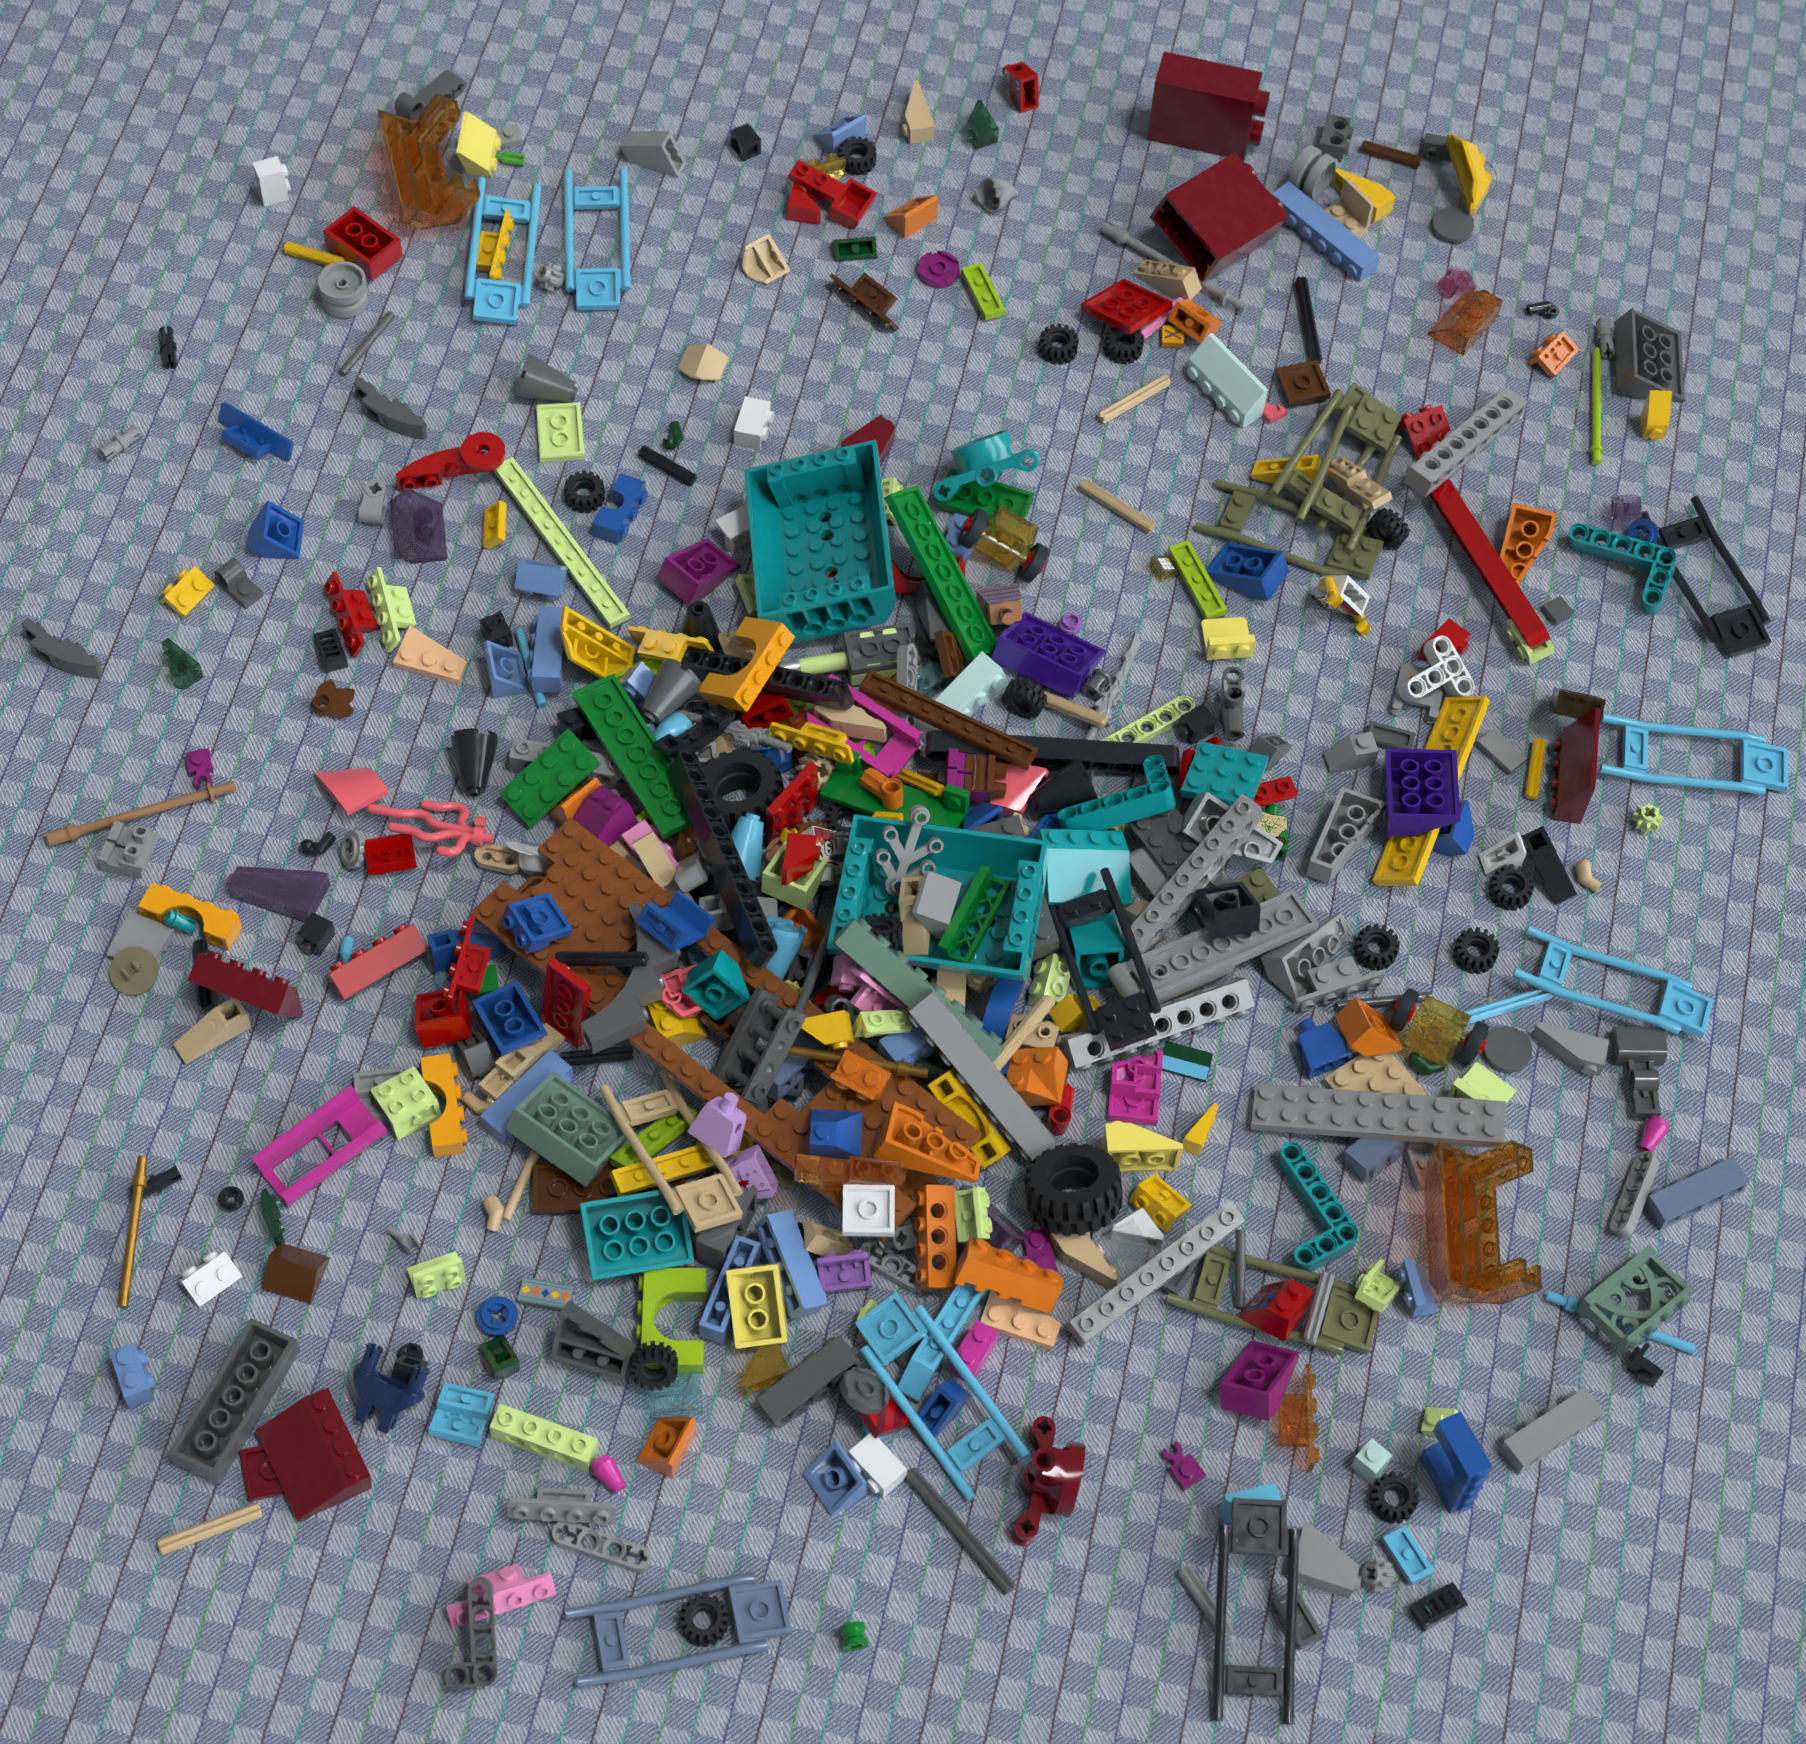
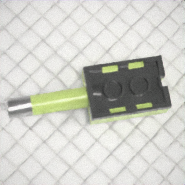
M912 623L843 632L844 652L779 661L778 666L810 674L848 669L851 686L861 684L869 670L891 680L897 679L898 647L904 644H915ZM914 645L917 650V676H919L920 656L917 645Z

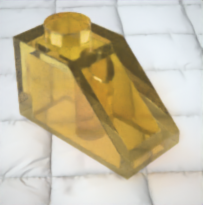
M779 1343L762 1345L754 1352L740 1384V1395L742 1398L762 1391L768 1385H775L781 1380V1376L790 1369Z

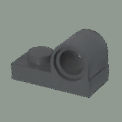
M232 558L214 571L216 582L243 608L247 609L264 597L262 590L247 577L244 567L236 558Z

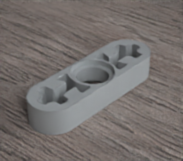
M867 1241L860 1247L862 1252L870 1253L872 1250L875 1251V1256L869 1258L871 1270L909 1292L916 1293L921 1291L916 1281L913 1284L910 1283V1277H915L918 1266L890 1250L881 1249L877 1242ZM890 1261H894L899 1264L900 1268L896 1272H889L886 1270L885 1265Z

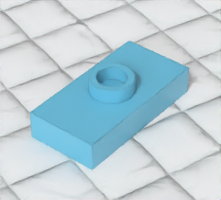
M1405 1525L1382 1538L1381 1541L1410 1586L1433 1574V1567Z

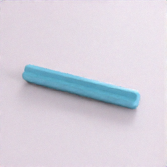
M1536 988L1464 1010L1462 1019L1465 1024L1475 1023L1550 1000L1553 995Z

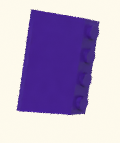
M1024 612L1022 620L1015 621L999 636L991 659L1004 668H1010L1018 672L1022 677L1030 678L1043 687L1059 692L1063 697L1073 699L1082 690L1083 684L1088 681L1093 670L1105 655L1106 650L1073 634H1066L1059 627Z
M1385 748L1383 771L1386 802V836L1410 837L1460 822L1456 750Z

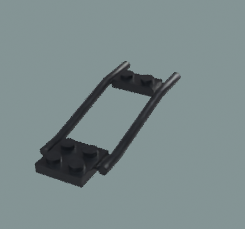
M1699 496L1692 497L1690 500L1699 517L1659 528L1658 533L1661 537L1658 538L1657 544L1675 549L1706 540L1709 537L1751 603L1709 617L1677 566L1673 574L1675 582L1701 621L1710 641L1719 638L1728 658L1769 646L1772 641L1764 625L1771 620L1761 600L1717 534ZM1647 511L1639 514L1640 518L1651 520ZM1668 559L1662 560L1664 564H1668L1671 562Z
M1105 867L1100 870V874L1106 890L1103 888L1058 904V907L1055 905H1048L1059 938V945L1090 1032L1092 1035H1098L1103 1031L1110 1051H1114L1158 1035L1150 1013H1159L1161 1007L1109 868ZM1112 909H1114L1145 993H1142V991L1099 1006L1093 1011L1063 927H1072L1111 913Z
M1233 1498L1231 1525H1219L1212 1721H1223L1224 1693L1283 1696V1725H1294L1299 1529H1287V1501ZM1229 1553L1288 1556L1284 1668L1224 1665Z

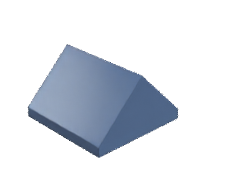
M861 114L844 117L816 133L813 137L834 157L839 154V147L842 142L845 143V139L851 140L853 136L855 138H858V136H861L862 139L866 138V116Z
M488 640L484 641L485 659L493 699L527 693L529 689L521 653Z
M838 1440L834 1441L803 1472V1475L831 1516L836 1515L866 1496L867 1482Z

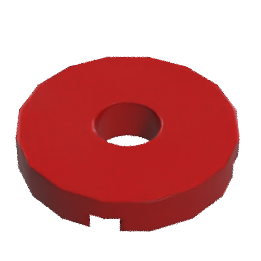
M490 432L472 434L461 445V459L464 465L473 471L489 472L495 470L502 465L506 455L502 439ZM480 450L489 451L486 455L478 454Z

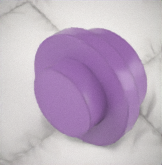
M1067 613L1060 619L1059 627L1066 634H1077L1082 628V621L1077 614Z

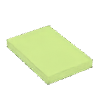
M580 402L536 405L540 463L585 460Z

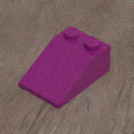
M706 538L665 557L657 579L678 595L682 601L690 605L695 601L704 599L739 569L740 565Z
M603 785L593 790L591 794L583 799L572 817L573 820L608 847L621 838L623 833L639 823L629 802Z
M1251 1340L1220 1382L1221 1409L1270 1421L1281 1404L1298 1361L1299 1352Z

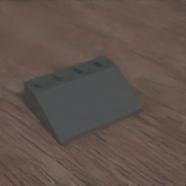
M1631 308L1614 322L1617 390L1633 398L1647 399L1650 390L1672 391L1671 402H1684L1681 332Z

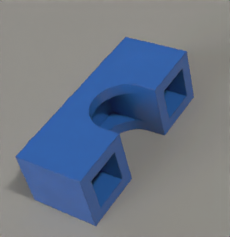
M620 473L611 489L612 503L621 507L608 509L602 506L592 522L594 537L616 545L619 544L622 538L627 536L629 524L631 521L636 520L638 508L646 502L648 496L645 481Z

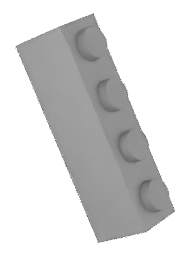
M1586 1388L1578 1392L1572 1390L1564 1396L1562 1403L1559 1405L1551 1404L1543 1411L1544 1415L1538 1419L1535 1416L1531 1417L1522 1425L1523 1429L1518 1432L1512 1430L1502 1438L1504 1442L1499 1451L1518 1475L1600 1421L1604 1411Z

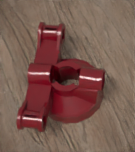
M1040 1416L1035 1419L1028 1433L1035 1452L1030 1460L1029 1468L1021 1478L1020 1488L1025 1495L1029 1496L1027 1511L1017 1519L1011 1531L1013 1542L1019 1546H1028L1033 1542L1039 1530L1041 1513L1067 1518L1071 1517L1081 1484L1085 1460V1444L1068 1441L1063 1449L1053 1447L1056 1425L1047 1416ZM1028 1477H1035L1032 1484L1028 1481ZM1022 1527L1026 1528V1533L1028 1534L1023 1533Z

